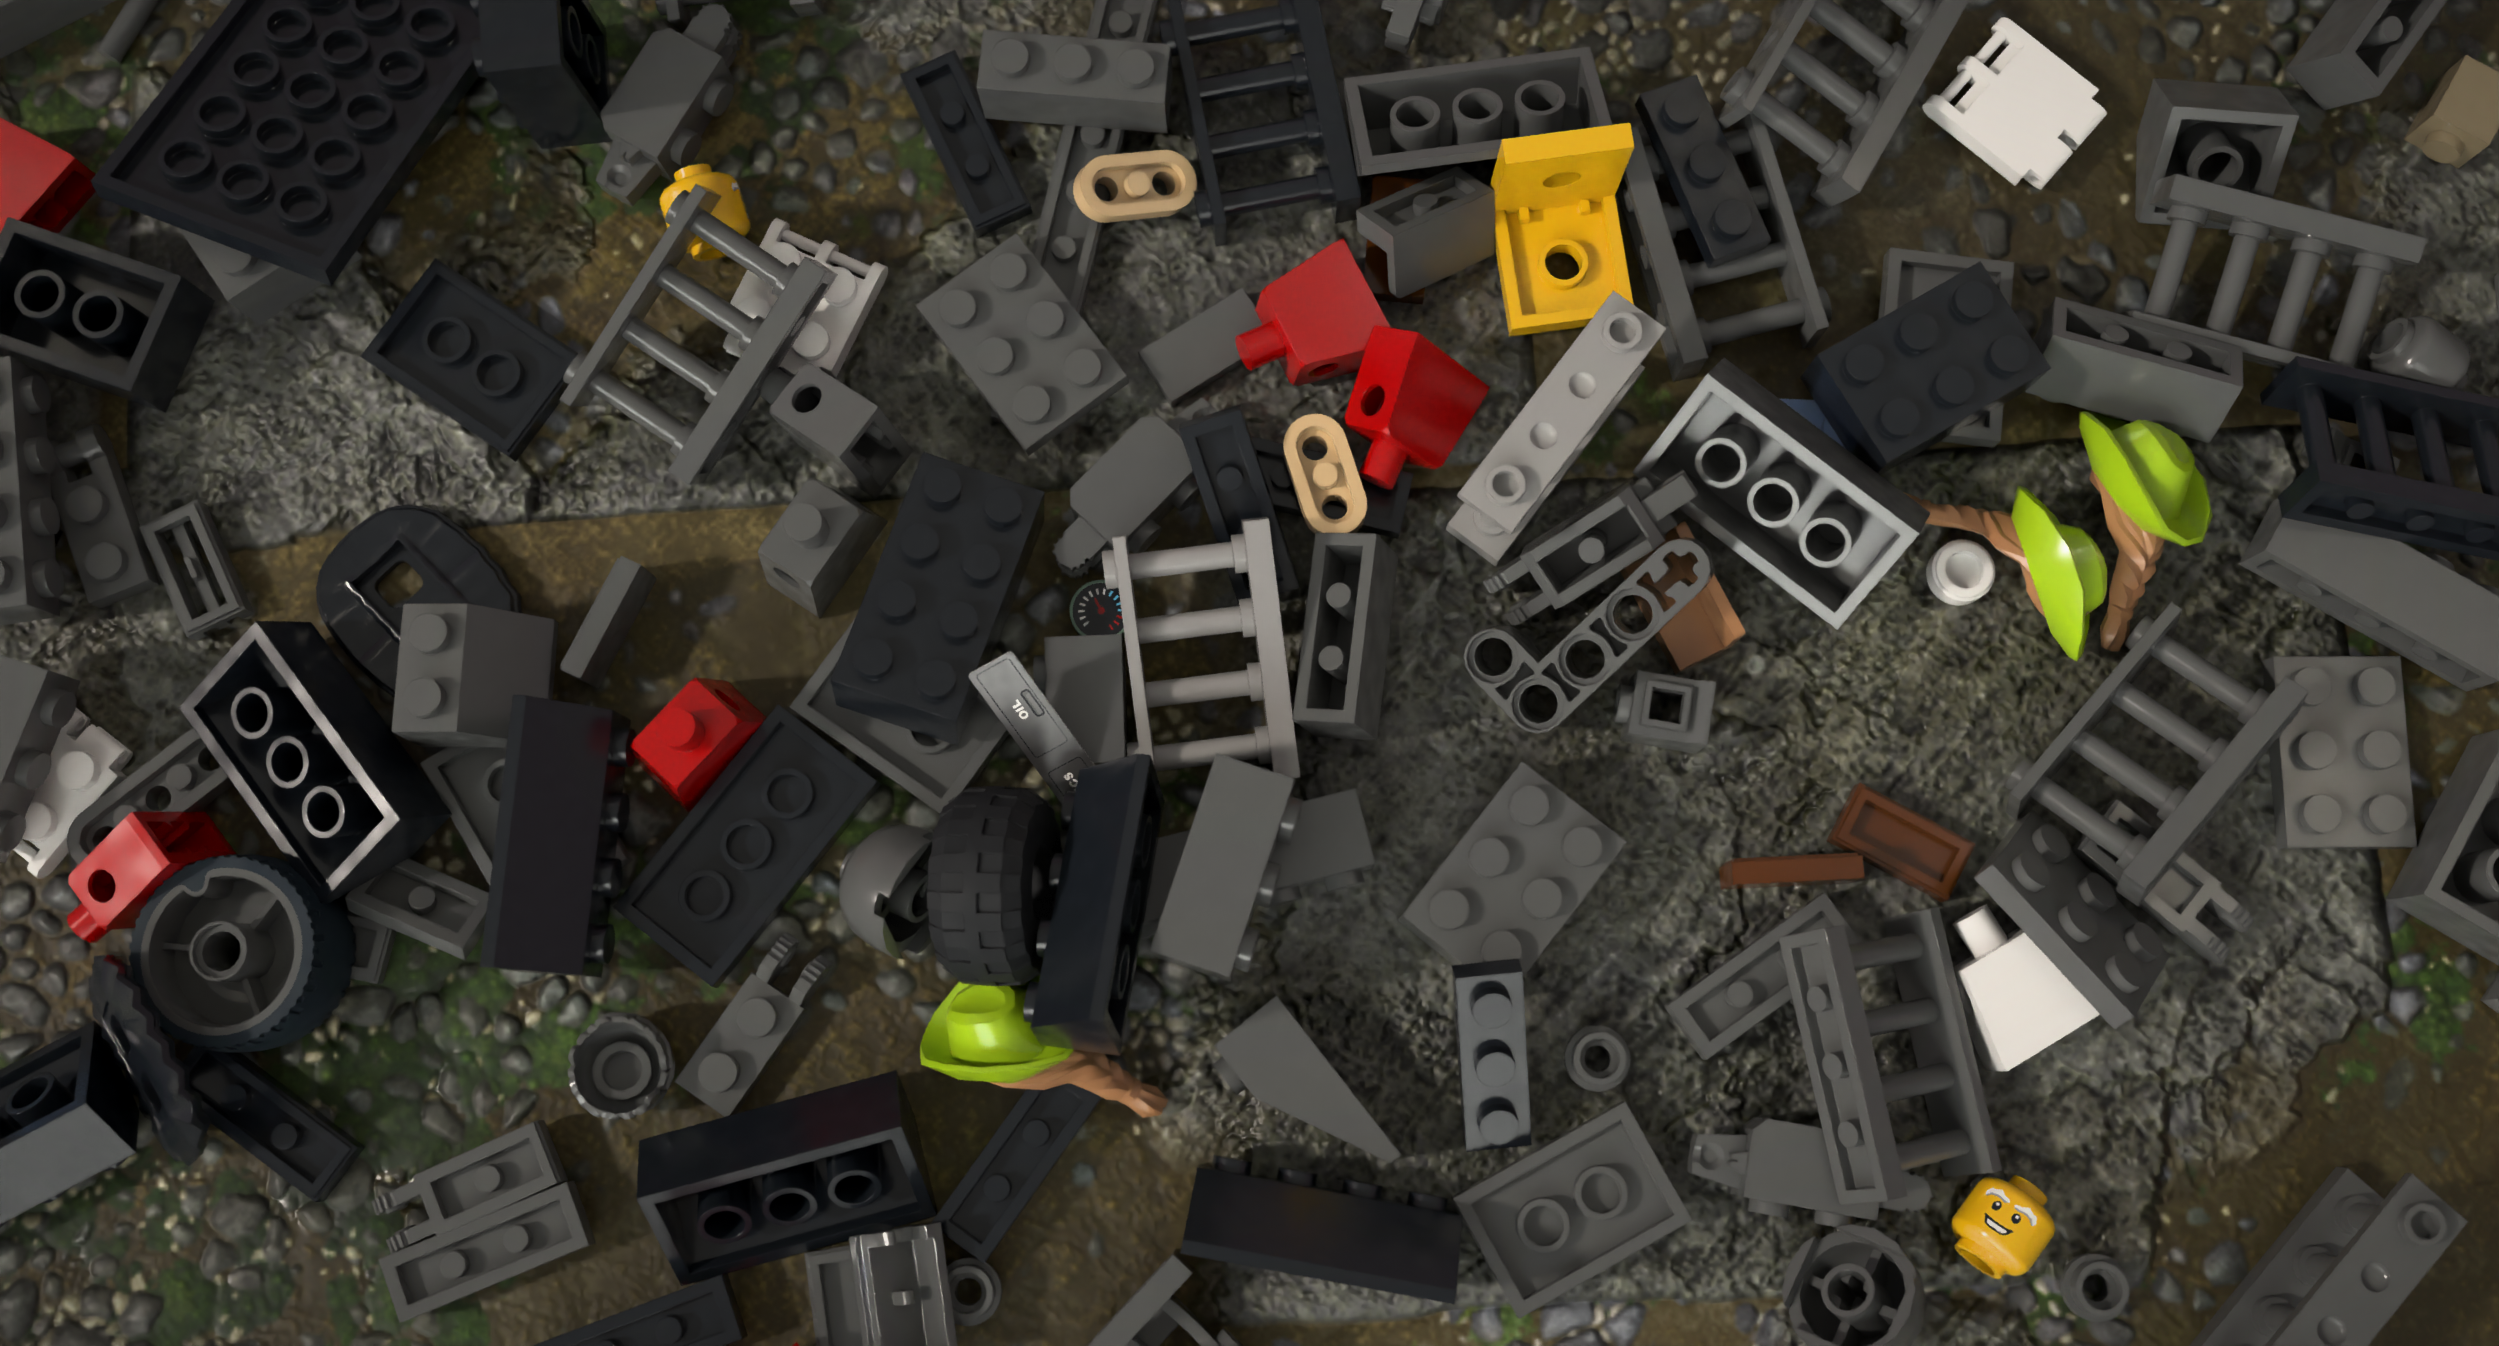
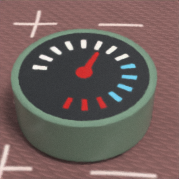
M1105 580L1091 581L1079 588L1071 600L1069 610L1070 619L1079 636L1122 634L1124 638L1119 588L1107 590Z

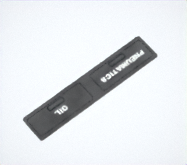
M1007 652L971 672L969 679L1061 804H1063L1065 793L1067 791H1076L1079 770L1094 766V763L1015 654Z

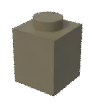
M2465 55L2435 80L2404 140L2422 149L2423 153L2430 159L2450 164L2459 169L2488 147L2499 129V72Z

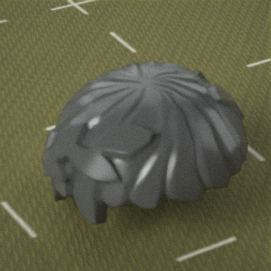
M611 1012L601 1016L600 1019L595 1020V1024H591L585 1032L579 1035L577 1045H573L568 1054V1060L571 1064L568 1069L571 1091L579 1104L595 1117L614 1120L623 1118L627 1120L636 1117L637 1114L642 1115L654 1108L664 1098L674 1079L675 1061L670 1043L652 1021L639 1014Z

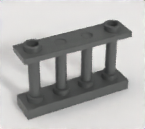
M1786 0L1747 67L1742 66L1726 83L1720 94V98L1726 102L1717 116V121L1722 131L1752 113L1818 162L1817 170L1822 174L1810 193L1811 197L1827 209H1830L1861 192L1969 0H1880L1902 17L1900 25L1905 28L1898 42L1892 45L1832 0ZM1808 16L1874 65L1873 73L1878 77L1870 90L1861 93L1794 42ZM1780 64L1847 114L1845 121L1850 126L1842 140L1839 139L1833 142L1765 91Z
M1752 113L1734 123V131L1723 134L1733 156L1740 154L1743 156L1752 185L1748 189L1771 237L1770 244L1765 249L1708 269L1704 260L1688 264L1685 259L1678 260L1672 239L1676 238L1677 231L1690 227L1680 205L1671 207L1668 202L1661 203L1655 182H1658L1659 175L1665 174V171L1652 146L1643 145L1638 126L1631 128L1634 150L1616 195L1654 320L1667 328L1660 341L1673 382L1697 376L1708 359L1707 354L1711 353L1712 346L1796 325L1802 348L1805 349L1815 346L1830 327L1829 323L1832 319L1830 299L1825 288L1822 286L1817 287L1776 159L1777 133ZM1778 268L1788 301L1707 322L1704 317L1696 318L1690 296L1694 294V288Z
M2174 174L2156 181L2149 204L2169 210L2166 218L2172 221L2145 311L2143 313L2133 310L2118 314L2242 347L2243 360L2283 370L2296 356L2354 368L2383 276L2391 275L2393 268L2419 264L2427 238ZM2207 220L2229 225L2228 235L2234 238L2204 329L2169 319L2197 228L2205 227ZM2272 236L2291 241L2290 251L2295 253L2267 344L2265 345L2231 336L2259 244L2267 243L2268 237ZM2334 252L2353 257L2351 267L2357 269L2329 359L2326 361L2292 351L2321 259H2329L2330 253Z
M695 184L691 192L687 190L682 191L670 205L665 216V222L669 224L668 229L590 352L586 350L581 351L570 363L563 377V381L568 386L559 399L570 407L589 406L596 395L672 445L670 452L677 457L671 464L668 472L688 485L705 482L761 395V386L765 378L771 371L779 367L838 275L817 260L804 257L799 266L794 262L787 266L711 215V212L722 196L698 184ZM696 236L774 287L772 294L778 297L765 319L759 315L754 319L676 268ZM662 289L739 339L738 347L744 350L731 372L726 368L720 372L643 321ZM629 342L705 392L704 400L710 403L698 424L693 421L684 424L609 374Z
M2172 602L2157 619L2146 615L2137 624L2125 642V646L2130 649L2128 654L2040 758L2036 761L2027 756L2016 767L2005 784V787L2011 791L2006 813L2015 820L2022 815L2035 799L2118 858L2116 865L2124 870L2116 891L2136 906L2141 904L2297 716L2309 693V690L2287 676L2284 677L2271 694L2262 688L2254 692L2171 638L2175 633L2182 612V608ZM2156 658L2238 712L2237 720L2245 726L2231 742L2222 736L2214 740L2133 686L2132 683L2151 660ZM2115 704L2198 760L2197 768L2205 774L2191 790L2182 785L2175 789L2101 739L2092 730ZM2076 752L2159 809L2156 816L2163 820L2164 823L2150 840L2141 833L2133 837L2051 779L2070 756Z
M1939 907L1883 918L1887 937L1860 943H1848L1844 924L1779 937L1840 1205L1887 1202L1906 1197L1908 1195L1902 1171L1939 1161L1944 1177L2002 1171ZM1893 963L1902 1003L1864 1010L1855 971ZM1909 1029L1918 1068L1880 1077L1871 1037ZM1924 1095L1933 1135L1895 1144L1886 1104Z
M2335 1167L2189 1346H2368L2468 1221L2413 1173H2405L2385 1199H2383L2349 1168Z

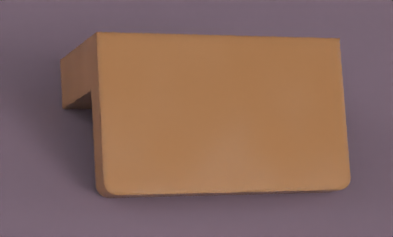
M1683 521L1677 524L1676 527L1667 533L1662 544L1622 569L1620 572L1624 580L1665 543L1684 537L1695 539L1687 523ZM1672 552L1668 558L1671 560L1673 568L1656 584L1653 582L1650 573L1643 578L1645 583L1660 591L1669 608L1676 601L1664 593L1683 578L1689 579L1693 584L1698 579L1692 568L1699 560L1691 552L1682 557ZM1713 573V577L1708 585L1654 636L1676 675L1732 647L1745 635V630ZM1633 595L1647 623L1650 624L1653 615L1650 604L1643 597Z

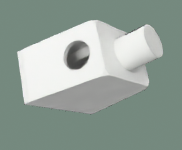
M1988 905L1971 911L1952 924L1972 954L1971 957L1953 968L1969 1034L1979 1058L1987 1071H2009L2100 1015L2021 928L2006 935Z

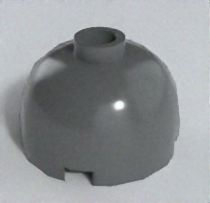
M889 825L871 833L846 855L840 868L839 901L843 918L860 939L873 948L894 958H903L901 952L904 950L916 955L925 950L933 941L931 940L929 929L927 891L929 856L931 855L934 830L916 825Z
M1847 1224L1836 1227L1840 1232L1828 1234L1821 1240L1814 1236L1802 1244L1788 1264L1782 1294L1784 1305L1789 1309L1790 1320L1794 1325L1792 1327L1808 1346L1912 1345L1922 1330L1927 1302L1920 1273L1897 1242L1875 1228Z

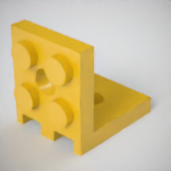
M1630 123L1501 140L1490 188L1495 191L1496 257L1509 337L1586 327L1613 290L1634 305L1615 198L1634 150ZM1566 253L1576 260L1579 266V273L1571 279L1562 280L1555 278L1548 272L1545 260L1552 254Z

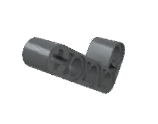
M1684 537L1671 540L1659 547L1546 656L1522 632L1515 627L1502 624L1491 626L1472 636L1464 652L1465 667L1478 685L1518 726L1532 733L1549 732L1567 719L1708 585L1713 577L1715 568L1713 555L1708 547L1697 539ZM1672 552L1679 557L1691 552L1699 560L1692 568L1698 579L1694 584L1687 578H1683L1673 584L1664 593L1676 601L1669 608L1660 591L1645 583L1643 578L1650 573L1653 582L1656 584L1672 570L1673 564L1668 558ZM1637 595L1648 601L1653 615L1651 623L1646 629L1633 630L1622 623L1619 618L1618 609L1624 597ZM1498 638L1509 645L1513 659L1507 671H1494L1485 663L1482 652L1488 639ZM1578 641H1593L1604 652L1605 662L1599 673H1583L1573 663L1572 652ZM1531 686H1547L1554 692L1557 697L1558 706L1553 717L1543 718L1531 712L1526 700Z

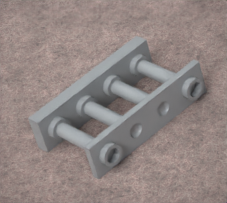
M1613 290L1459 491L1457 497L1464 501V503L1447 524L1446 531L1496 567L1640 378L1645 369L1641 363L1667 328Z
M1268 517L1242 519L1243 534L1231 535V542L1129 554L1127 534H1120L1112 537L1114 550L1102 551L1106 589L1119 588L1138 737L1137 742L1126 743L1127 756L1137 753L1151 755L1156 774L1157 771L1212 765L1215 755L1218 753L1239 761L1258 759L1259 765L1271 764L1272 772L1291 778L1300 777ZM1235 567V574L1248 572L1251 598L1239 599V606L1137 618L1133 580ZM1243 632V638L1256 636L1259 662L1246 663L1247 670L1152 682L1145 681L1141 644ZM1249 695L1251 702L1261 700L1264 702L1266 725L1254 727L1255 733L1157 746L1153 744L1149 708Z

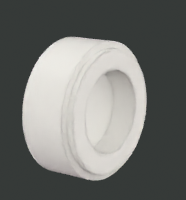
M1954 540L1945 544L1931 556L1926 568V579L1933 594L1941 601L1957 606L1967 605L1976 601L1990 590L1995 579V564L1989 552L1980 544L1970 540Z

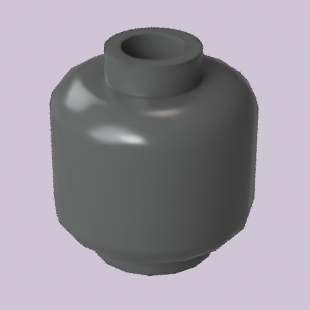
M2427 315L2392 320L2374 336L2367 349V356L2369 357L2368 371L2460 391L2463 390L2468 380L2467 370L2471 362L2470 348L2439 322Z

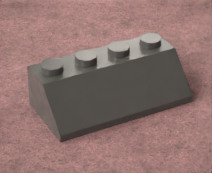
M1590 47L1344 78L1345 123L1357 176L1495 159L1498 156L1502 139L1612 125Z

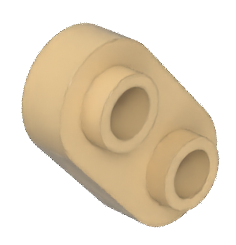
M1154 150L1102 155L1092 159L1078 172L1074 180L1073 194L1079 209L1087 217L1097 222L1110 223L1166 217L1177 213L1190 203L1194 197L1193 191H1196L1197 179L1190 162L1175 151ZM1153 178H1158L1165 183L1167 195H1160L1155 191L1152 185ZM1095 184H1102L1108 188L1110 201H1103L1096 195Z
M1308 414L1298 418L1289 426L1285 433L1283 456L1306 525L1314 534L1315 532L1356 533L1365 520L1367 497L1344 430L1338 422L1326 415ZM1316 442L1322 444L1327 453L1322 459L1311 460L1304 455L1303 448L1309 443ZM1329 501H1339L1345 506L1347 512L1342 518L1330 519L1323 513L1322 508Z

